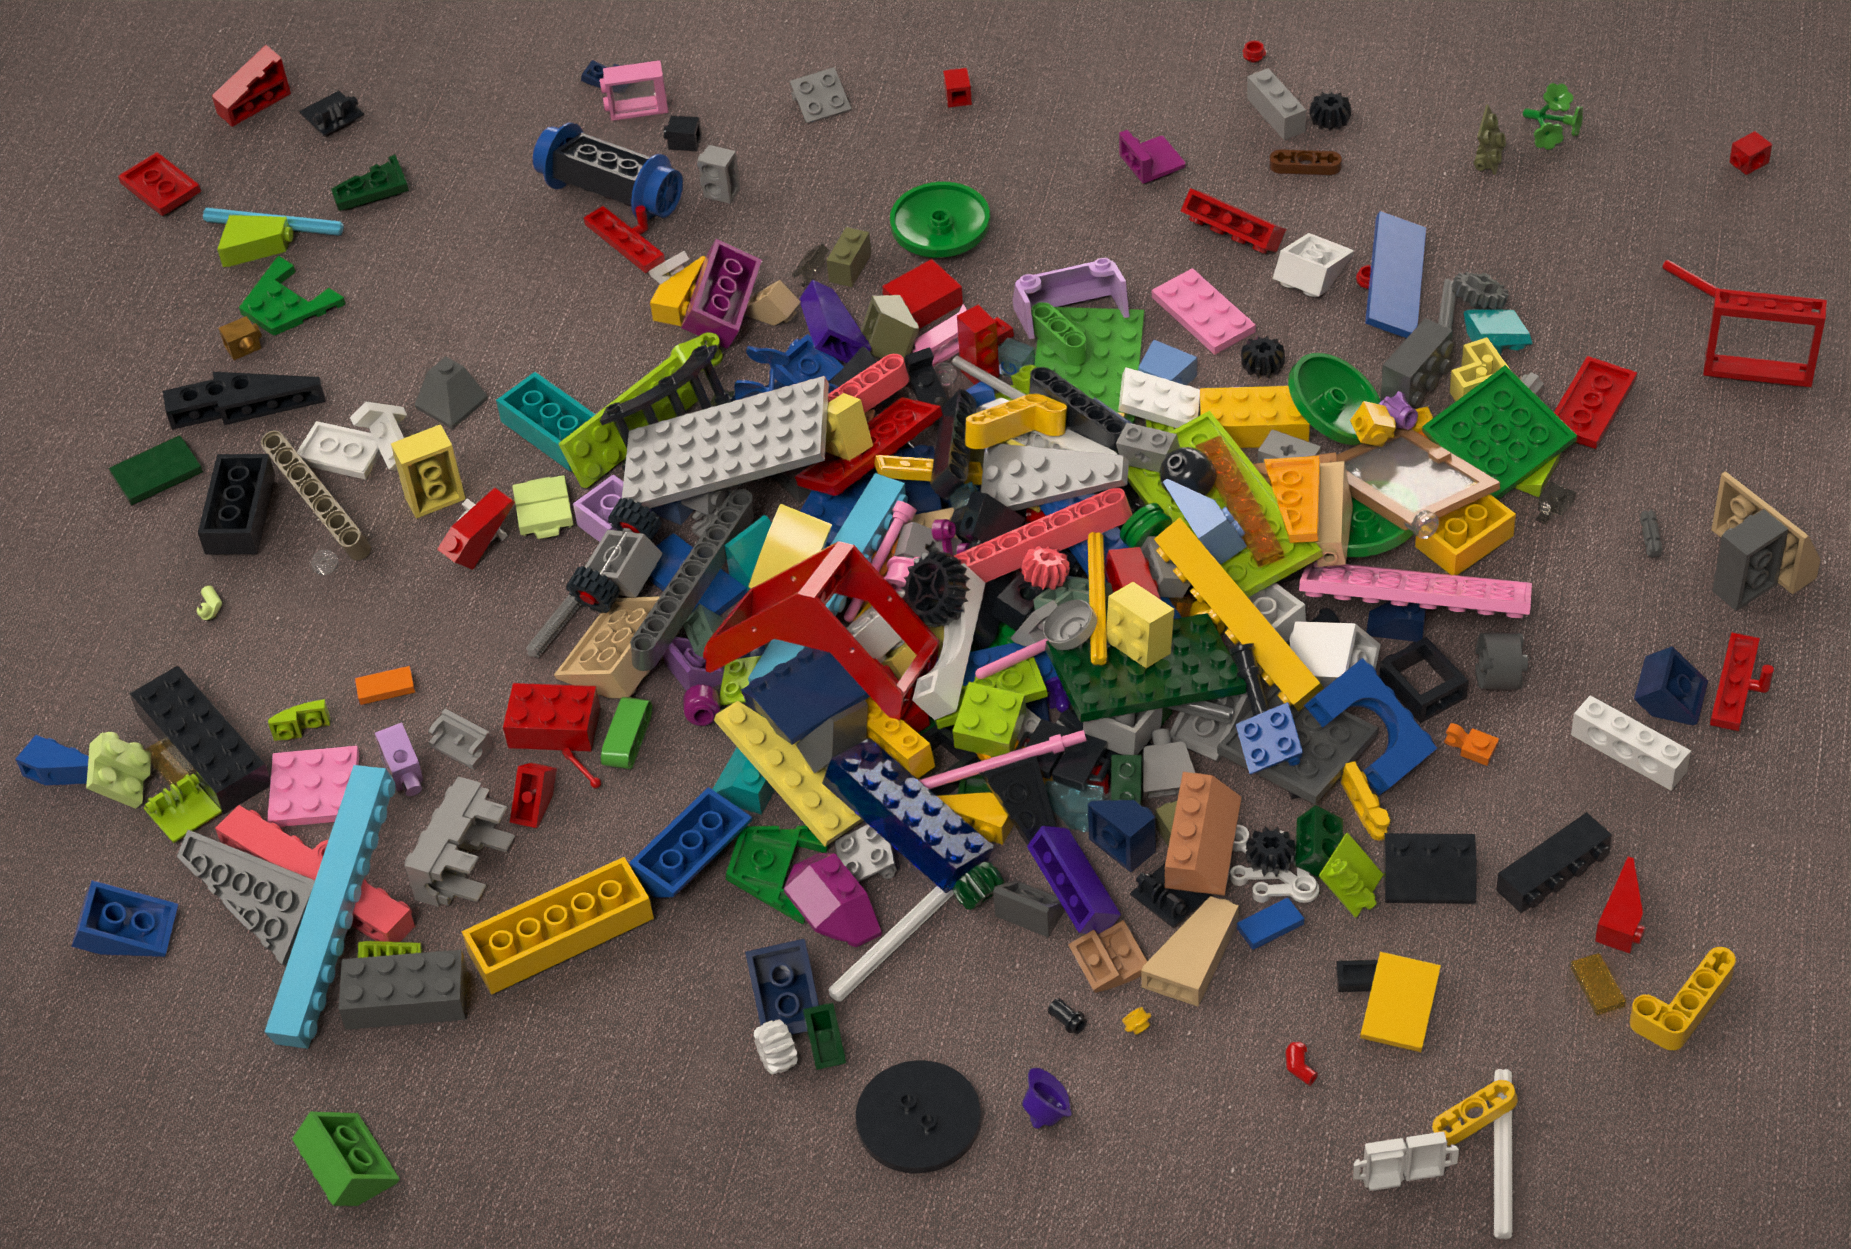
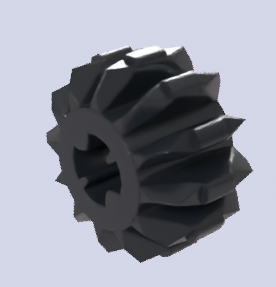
M1331 91L1330 94L1321 92L1320 96H1314L1309 114L1311 115L1313 125H1318L1319 129L1328 128L1330 131L1331 128L1340 130L1341 126H1347L1352 108L1350 107L1348 97H1342V93L1333 94Z
M1257 335L1255 340L1248 339L1246 345L1242 346L1241 350L1242 368L1247 370L1248 375L1256 374L1257 378L1261 375L1269 378L1271 373L1278 374L1285 364L1283 345L1279 344L1278 339L1270 340L1268 335L1265 338H1260Z
M1266 826L1262 832L1254 830L1252 838H1249L1246 842L1247 863H1251L1253 871L1262 870L1263 876L1268 872H1272L1277 877L1279 870L1288 872L1290 865L1294 864L1296 859V844L1294 840L1290 839L1288 831L1280 833L1278 826L1273 831H1269Z

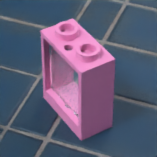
M661 61L603 68L604 78L600 79L602 93H607V97H603L605 112L610 111L611 121L668 113Z

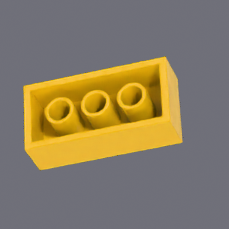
M1288 386L1200 388V415L1210 411L1239 448L1261 447L1272 429L1309 442V423L1296 408Z

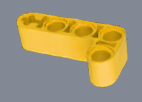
M1028 394L972 414L966 418L965 445L972 449H984L1033 430L1048 436L1063 435L1066 432L1067 406L1041 394Z
M1716 947L1710 950L1670 1005L1651 995H1640L1635 998L1630 1015L1632 1030L1664 1049H1680L1731 982L1736 962L1734 953L1725 947Z

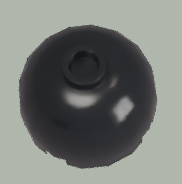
M1191 447L1172 451L1161 463L1159 471L1161 486L1173 501L1174 499L1163 483L1166 479L1205 496L1213 487L1217 475L1212 461L1206 454Z

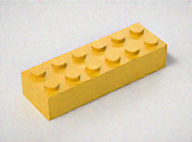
M622 857L462 931L467 952L492 995L654 918L647 893L625 857Z

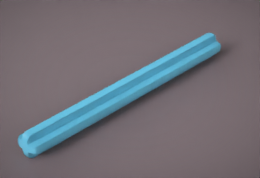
M205 208L203 212V220L212 223L226 224L229 215L287 217L289 227H292L293 231L340 236L344 228L343 223L332 220Z

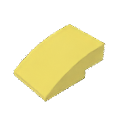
M780 504L748 587L753 588L823 550L832 524Z

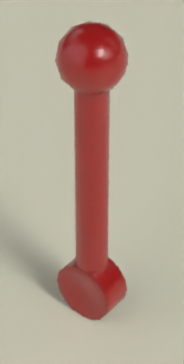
M569 748L562 750L564 757L570 760L587 777L592 788H599L601 786V780L598 777H594L573 756Z

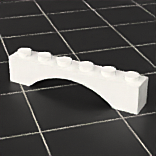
M964 563L961 565L967 568L965 575L970 578L966 583V586L971 589L965 595L968 602L962 604L964 612L957 613V620L950 621L949 625L944 626L943 648L939 660L931 671L917 678L912 699L934 720L950 715L957 710L983 598L985 582Z

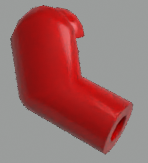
M1292 1042L1285 1051L1286 1068L1290 1073L1310 1086L1317 1079L1318 1073L1305 1064L1306 1045L1302 1042Z

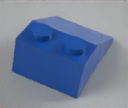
M92 880L84 898L71 947L100 955L165 957L178 904Z

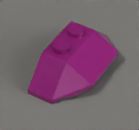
M818 853L793 865L784 887V893L815 932L835 940L848 942V945L853 947L861 946L881 936L882 931L866 891L835 853Z

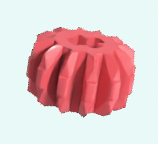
M1036 546L1035 549H1028L1021 566L1024 581L1031 582L1032 587L1039 586L1042 590L1044 588L1055 590L1056 586L1062 587L1070 570V562L1067 561V555L1059 553V549H1050L1049 546L1046 548Z

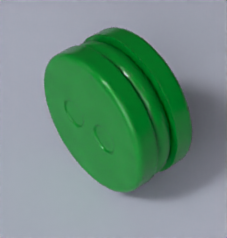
M1148 504L1136 511L1125 522L1120 531V539L1129 548H1141L1148 536L1157 537L1173 523V520L1164 513L1159 504Z

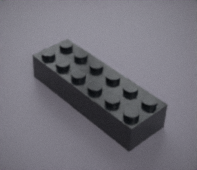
M178 665L130 693L139 718L189 776L192 774L196 775L200 782L198 785L222 810V814L227 813L270 787L271 781L265 763Z

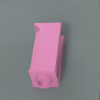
M964 304L959 313L914 341L916 348L912 350L913 353L928 347L931 348L934 355L933 368L959 353L957 315L967 310Z

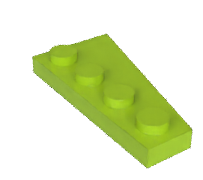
M1034 656L981 680L975 677L974 682H972L1025 694L1026 703L1048 697L1046 686ZM962 685L957 710L950 715L935 720L938 729L955 724L968 685Z

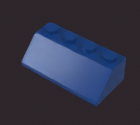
M708 787L629 862L630 867L645 892L652 897H674L752 821V817Z

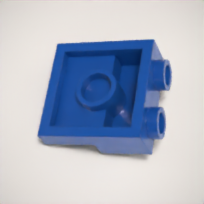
M807 334L801 340H794L788 347V350L785 352L789 357L787 365L775 364V379L785 386H790L809 379L825 376L830 383L844 366L834 357L815 349L811 336Z

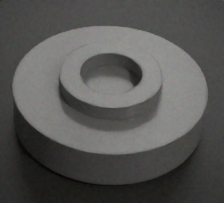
M1083 600L1067 601L1056 607L1047 617L1043 627L1044 636L1056 649L1068 650L1075 648L1092 635L1097 624V616L1087 602Z

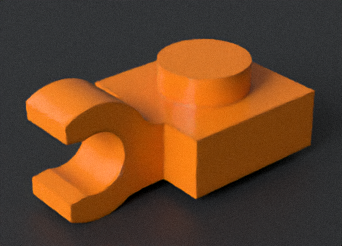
M1450 723L1446 731L1448 735L1444 741L1449 746L1461 748L1460 756L1488 766L1498 746L1499 738L1473 728L1467 734L1461 726Z

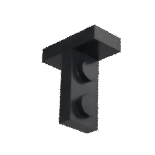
M928 347L906 355L905 365L909 376L907 385H911L917 400L941 406L942 408L948 399L932 366L934 355L931 348Z

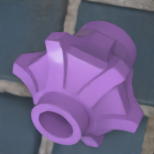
M1398 391L1394 397L1386 396L1379 403V405L1386 406L1390 416L1395 419L1396 428L1411 429L1415 425L1418 413L1407 403L1404 393Z

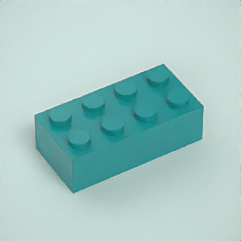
M534 372L496 400L500 420L568 471H572L558 443L596 414Z

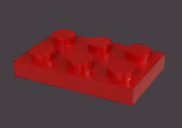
M158 152L118 176L120 184L161 216H164L201 192L200 185Z

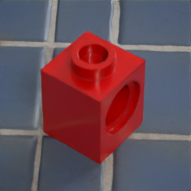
M1754 131L1732 143L1729 162L1745 175H1748L1769 163L1772 143Z

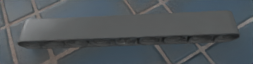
M739 489L729 494L630 641L632 665L635 669L648 671L657 665L727 560L724 545L747 529L753 521V497L749 491Z

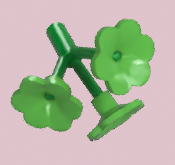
M1551 83L1547 86V92L1543 95L1544 101L1547 104L1541 110L1526 108L1523 111L1524 118L1538 120L1541 126L1534 132V143L1538 148L1544 147L1550 150L1556 144L1562 142L1564 138L1562 126L1560 124L1553 125L1550 122L1545 123V119L1561 121L1563 124L1571 125L1572 136L1579 135L1583 122V107H1577L1574 115L1565 114L1564 116L1546 114V111L1549 109L1565 112L1570 108L1573 95L1568 92L1567 86L1562 83L1558 85Z

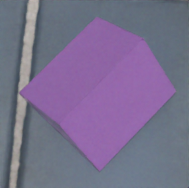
M681 637L673 639L663 654L664 663L686 691L697 684L715 687L722 683L724 674L722 667L712 673L706 672V660L694 653L689 639Z

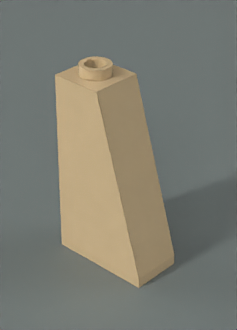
M1344 461L1320 463L1318 541L1315 542L1321 548L1323 557L1317 559L1318 567L1346 565L1353 504Z
M1210 896L1143 966L1141 970L1142 988L1199 1007L1237 927L1239 905L1233 904L1226 899H1217Z

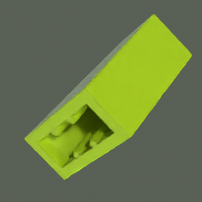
M229 215L217 248L222 266L230 267L286 252L289 242L293 240V229L289 227L287 217Z

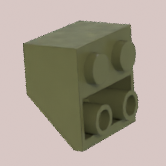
M900 295L872 296L861 332L871 345L870 354L880 359L889 354H899L904 358L905 362L906 355L912 353L915 338L919 334V327Z

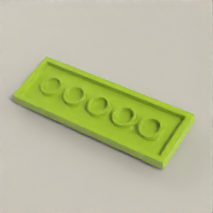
M671 355L607 406L617 402L620 404L658 385L662 378L671 376L682 366L679 357ZM689 381L676 390L685 410L698 401ZM667 396L651 405L659 422L677 417ZM605 408L558 443L575 477L583 488L591 486L625 459L627 454V448L614 422L601 425L600 419ZM642 410L624 417L629 430L648 425Z

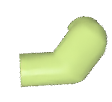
M209 585L201 590L206 603H201L202 609L197 607V614L203 620L213 619L222 606V601L215 589Z

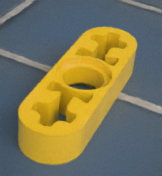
M1506 1080L1494 1081L1436 1117L1432 1125L1434 1133L1444 1132L1447 1146L1459 1143L1516 1106L1518 1097L1514 1086ZM1502 1093L1503 1095H1507V1098L1502 1100L1500 1097H1497V1095ZM1487 1100L1489 1101L1490 1105H1492V1108L1490 1109L1488 1108V1105L1486 1103ZM1474 1107L1483 1109L1482 1115L1478 1118L1467 1117L1470 1109ZM1459 1117H1462L1464 1125H1461L1460 1120L1458 1121ZM1449 1126L1451 1129L1453 1128V1131L1448 1133L1443 1128Z

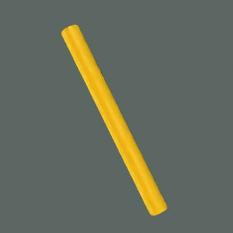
M1091 532L1088 535L1089 605L1097 616L1095 630L1090 636L1091 662L1093 665L1099 664L1102 666L1106 664L1107 658L1104 541L1102 533Z

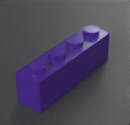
M1042 826L1027 845V848L1077 931L1087 934L1095 930L1098 935L1112 927L1121 914L1069 829Z

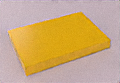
M1380 952L1360 1038L1422 1052L1441 965Z

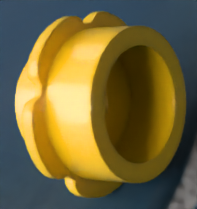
M1143 1007L1133 1010L1122 1019L1126 1026L1125 1030L1127 1032L1133 1031L1135 1035L1141 1033L1150 1026L1148 1019L1151 1017V1014L1146 1013Z

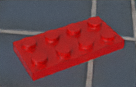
M1590 356L1586 357L1554 411L1577 435L1576 443L1594 449L1597 448L1637 379V372Z

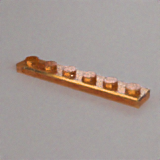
M1221 435L1195 445L1197 450L1202 451L1212 461L1217 474L1214 485L1225 506L1246 533L1242 538L1258 568L1285 558L1283 549Z

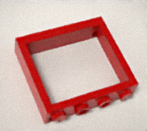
M1716 288L1705 352L1703 376L1812 387L1826 319L1827 300ZM1721 300H1728V303L1721 302ZM1812 309L1819 310V312H1812ZM1721 316L1814 325L1807 364L1715 354Z

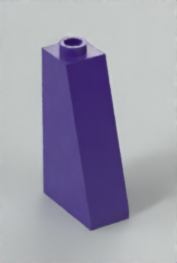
M812 280L799 300L801 301L800 304L815 349L845 363H848L862 346L870 352L872 349L871 345L834 289Z

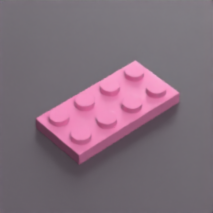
M1193 268L1152 290V298L1214 355L1256 332V325Z

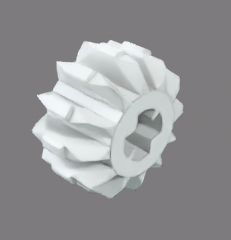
M780 1019L776 1021L771 1020L756 1028L754 1031V1042L757 1046L760 1060L769 1073H782L797 1064L798 1058L794 1046L795 1043L787 1026Z

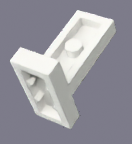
M365 402L350 419L354 426L370 429L388 469L397 471L391 443L404 439L398 424L407 414L404 408L400 406Z

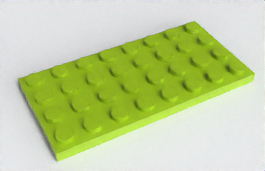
M1210 411L1170 432L1177 434L1180 448L1191 447L1200 450L1212 461L1217 475L1213 487L1205 496L1215 500L1221 509L1227 507L1246 533L1242 536V539L1247 547L1222 563L1221 566L1247 597L1256 594L1323 557L1322 550L1315 541L1289 542L1272 487ZM1128 466L1127 481L1146 505L1151 503L1159 504L1164 513L1172 518L1173 523L1178 518H1181L1197 537L1176 502L1169 497L1161 486L1159 472Z

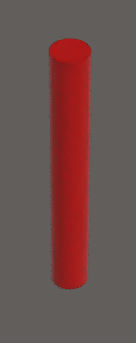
M1669 260L1664 262L1662 269L1715 298L1717 287ZM1721 300V302L1728 303V300Z

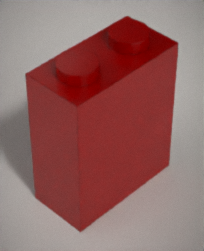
M932 259L882 286L883 295L901 296L905 305L908 306L913 319L917 322L919 329L963 305L962 286Z

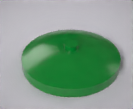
M954 182L926 183L908 190L894 203L890 212L891 232L900 246L914 254L934 258L955 256L972 249L984 239L990 227V210L984 197L971 187Z
M1326 353L1307 354L1300 358L1290 370L1288 377L1289 392L1296 408L1306 421L1320 433L1334 441L1348 445L1362 444L1350 419L1363 401L1375 404L1381 402L1376 390L1367 378L1351 364Z
M1369 484L1413 513L1419 510L1416 498L1407 490L1390 484ZM1351 496L1353 509L1347 557L1376 555L1401 545L1415 533L1420 519L1409 525L1410 529L1405 531Z

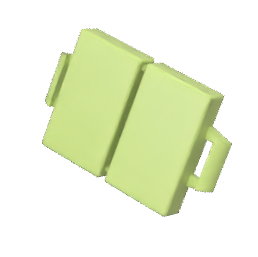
M564 475L530 480L512 486L521 535L526 536V534L534 533L537 539L559 535L561 527L569 526L571 528L574 525Z

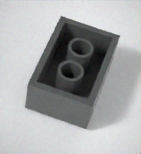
M1425 318L1383 364L1381 401L1386 396L1394 397L1399 391L1404 393L1407 403L1412 408L1419 407L1428 391H1433L1442 375H1447L1451 369L1452 361H1450V354L1454 345L1452 342L1453 330Z
M1763 509L1755 515L1748 516L1743 523L1735 528L1726 530L1721 537L1712 592L1737 611L1776 586L1788 528Z

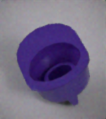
M1041 1068L1030 1069L1028 1072L1029 1087L1023 1098L1022 1106L1030 1115L1033 1127L1035 1129L1040 1128L1042 1125L1051 1127L1057 1124L1064 1116L1070 1117L1072 1114L1069 1097L1063 1085L1056 1077Z

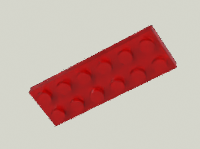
M904 397L900 398L867 423L873 443L872 447L850 461L827 452L825 454V461L811 464L795 476L797 485L832 496L843 493L847 487L860 480L872 468H875L876 455L890 456L896 453L900 447L913 440L921 431L932 426L933 422L943 416L941 406Z

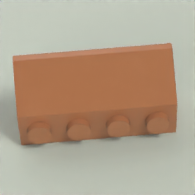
M1190 772L1182 773L1165 863V888L1225 896L1241 806V796L1213 775Z

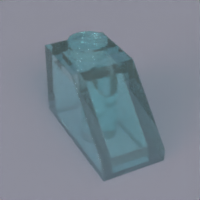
M1046 781L1045 788L1051 809L1070 829L1088 832V803L1091 801H1104V786L1087 785L1085 791H1079L1055 781Z

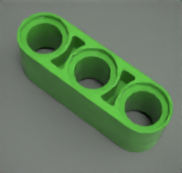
M1040 302L1032 306L1034 335L1067 364L1073 366L1083 364L1087 358L1086 336L1049 303Z
M622 697L620 699L602 747V765L630 770L633 768L651 719V701Z

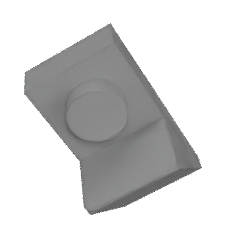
M1054 600L1035 610L1011 637L1014 643L1027 647L1046 638L1043 632L1044 623L1049 614L1058 607Z

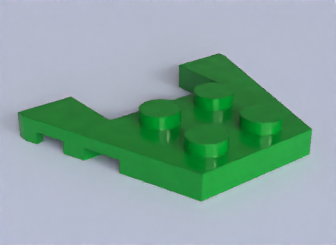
M278 256L239 306V310L242 316H247L250 321L275 336L303 324V319L312 315L320 317L326 314V309L336 306L338 309L346 303L343 296L330 288H327L308 302L283 286L281 283L295 274L296 271L293 264Z
M806 825L797 826L796 829H779V826H746L739 833L725 880L796 922L804 924L805 918L784 893L783 886L797 846L826 853L829 844L824 846Z

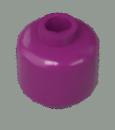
M697 684L685 692L683 696V709L686 719L691 724L697 726H706L714 722L716 714L720 712V700L717 691L713 687L706 684Z

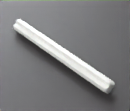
M946 877L829 988V995L837 1002H841L954 894L952 890L956 882L950 877Z
M1497 1069L1494 1081L1506 1080L1512 1084L1511 1071L1508 1069ZM1500 1093L1497 1097L1503 1100L1507 1098V1095ZM1512 1110L1494 1120V1236L1497 1239L1506 1240L1512 1237Z

